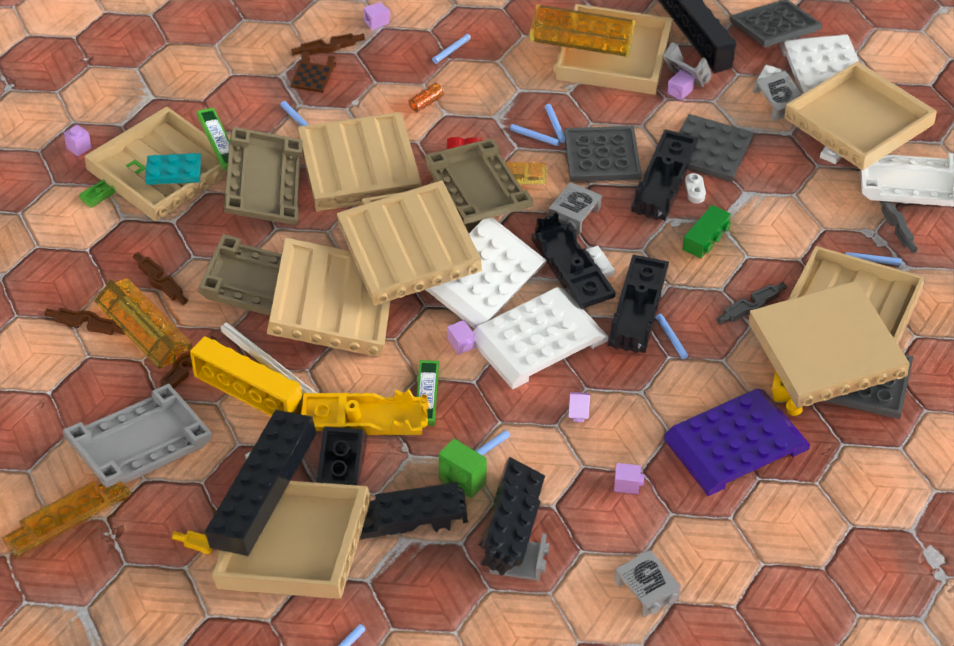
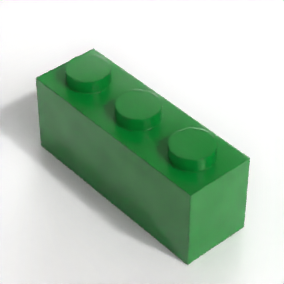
M711 205L684 236L682 250L702 259L706 253L711 251L714 243L720 241L722 234L729 230L731 226V213Z

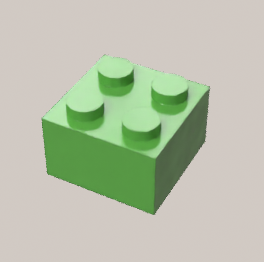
M453 438L439 453V479L444 484L457 482L458 488L463 489L465 495L472 499L486 484L487 458Z

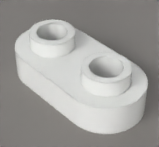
M696 173L688 174L685 177L687 198L692 203H702L706 195L703 178Z

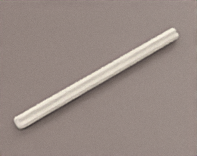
M225 323L221 326L223 334L261 364L274 372L281 373L290 380L298 382L301 385L302 396L304 393H317L232 325Z

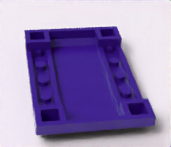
M762 389L752 390L678 423L664 434V441L708 496L725 489L726 483L784 456L790 454L794 457L810 448L809 442L765 390Z

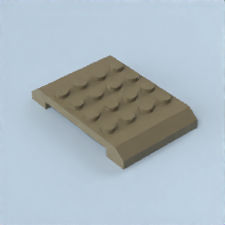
M232 127L228 151L224 213L297 225L302 140Z
M493 138L425 155L431 176L435 182L443 180L464 224L534 206V200L528 191H523L499 154V147Z
M223 234L200 283L199 293L208 300L270 316L282 254L241 244L240 238Z

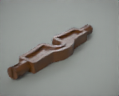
M349 33L332 36L330 44H326L322 39L302 43L301 47L293 48L291 52L293 56L302 54L304 51L310 52V55L332 53L340 48L356 45L355 42L365 40L364 33L359 35Z
M139 252L133 255V258L138 262L139 269L148 277L152 287L163 291L171 300L177 299L182 305L187 304L188 299L183 295L182 288L171 276L160 278L164 274L162 267L149 257L144 258Z
M49 308L45 310V316L53 317L56 322L74 328H79L83 322L88 321L87 330L90 332L113 335L114 332L125 335L127 332V327L118 326L116 321L101 318L91 311H72L64 308H59L58 311Z
M213 336L210 337V339H214V340L217 341V339H216L215 337H213ZM190 352L181 355L175 360L172 369L160 380L161 386L158 388L170 384L174 389L188 378L189 371L184 366L193 368Z

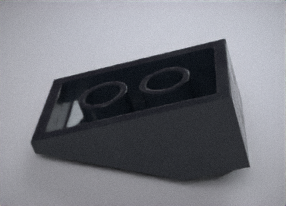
M323 427L317 483L358 486L367 442V434L364 430Z

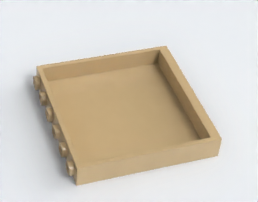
M576 4L574 10L570 12V20L567 22L568 31L564 32V41H561L560 46L561 52H558L557 62L554 64L556 80L656 95L664 64L663 55L668 48L672 32L673 18Z
M857 61L786 104L784 118L853 165L864 170L934 125L937 111Z
M858 281L750 311L749 325L797 408L809 406L820 401H827L837 396L847 395L851 392L864 390L878 384L881 385L895 379H902L908 375L909 361Z
M290 481L249 556L219 551L216 567H213L211 574L217 589L341 599L371 502L368 486Z

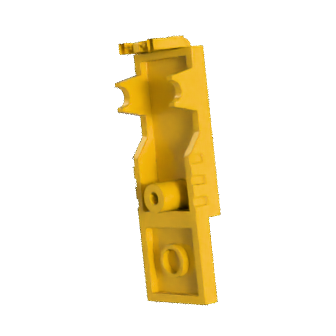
M395 389L394 397H382L375 393H304L301 415L313 417L316 431H323V427L362 429L367 435H422L423 428L428 426L427 410L429 409V401L427 395L413 397L410 389H407L405 392Z

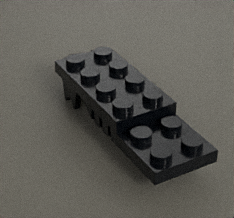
M664 130L647 167L643 182L640 181L638 189H636L631 212H635L637 215H646L648 218L653 217L655 220L661 219L666 221L698 144L697 137Z
M554 213L553 216H546L544 219L538 218L535 234H532V241L543 258L547 260V264L564 289H569L581 309L615 298L616 292L597 264L594 263L585 248H581L578 244L576 230H573L571 222L567 223V226L565 224L561 225L558 222L559 215L557 213Z
M632 255L618 302L617 312L614 313L611 323L608 346H612L615 349L621 348L624 351L631 350L634 353H646L669 261Z
M511 457L507 459L503 469L494 504L491 508L489 525L481 534L482 539L478 544L485 549V557L481 560L480 565H486L493 571L497 570L501 576L507 570H511L514 566L520 567L523 563L540 505V500L538 499L545 475Z
M454 482L375 494V500L370 502L359 540L412 532L418 526L424 524H431L437 533L441 528H446L450 531L451 520L462 519L463 523H468L465 491L458 488V483Z

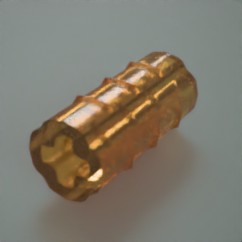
M434 83L410 98L409 106L413 111L419 112L444 95V90L441 85Z

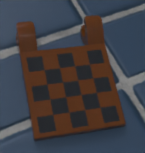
M304 51L290 86L292 88L323 93L332 70L336 66L335 57L329 56L326 65L310 63V52Z

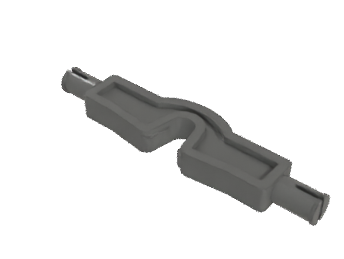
M879 201L882 205L881 210L889 225L895 226V235L903 246L908 247L911 253L917 252L918 248L913 242L914 236L907 227L902 213L897 211L892 202Z
M784 282L776 286L770 284L753 292L750 296L753 303L740 299L726 308L723 315L716 318L717 323L721 325L728 320L734 322L745 315H750L751 310L764 307L765 304L778 298L779 292L787 288Z

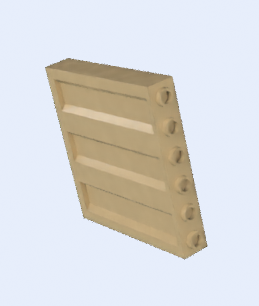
M167 106L84 156L86 169L100 180L104 179L106 184L110 187L113 186L118 194L155 222L226 177L227 170L222 169L206 134ZM201 153L202 156L201 180L197 183L146 185V169L137 174L135 171L140 169V167L136 164L130 167L126 166L133 160H136L146 168L147 156Z
M401 112L298 127V136L302 140L303 160L316 212L361 205L363 198L406 192L422 187Z
M443 180L337 213L339 227L374 306L482 271L479 253Z
M285 237L266 334L381 357L385 344L390 301L373 305L351 252Z
M816 246L788 300L858 281L891 335L899 344L921 295L925 277Z

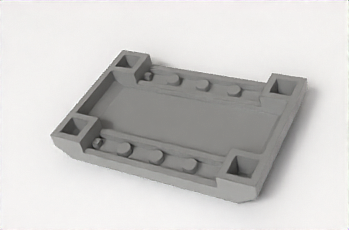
M167 384L153 390L152 397L84 426L80 422L63 430V436L101 483L107 488L115 489L203 448L211 440L212 432L172 386Z

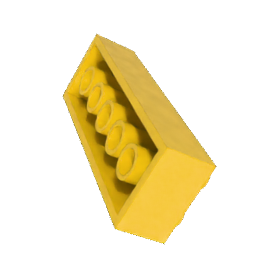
M206 336L190 351L194 377L269 416H272L275 410L296 414L302 412L301 385L295 380H290L281 373L274 372L265 365L259 364L249 357L235 352L232 348H227Z

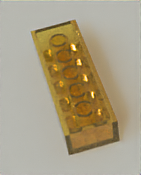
M537 4L530 26L529 41L629 57L636 20Z

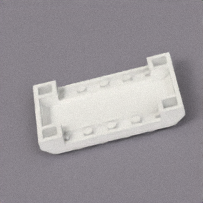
M848 35L791 39L779 45L783 56H787L802 95L855 62H859Z
M949 153L948 159L888 154L866 169H860L862 194L869 200L954 206V153Z
M492 217L483 219L469 233L481 258L482 271L425 289L474 329L491 320L547 262L546 259Z
M557 287L477 326L473 331L475 334V347L512 390L529 382V376L588 346L593 349L608 341V335L581 309L565 289Z

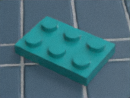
M201 153L147 156L146 185L200 182Z

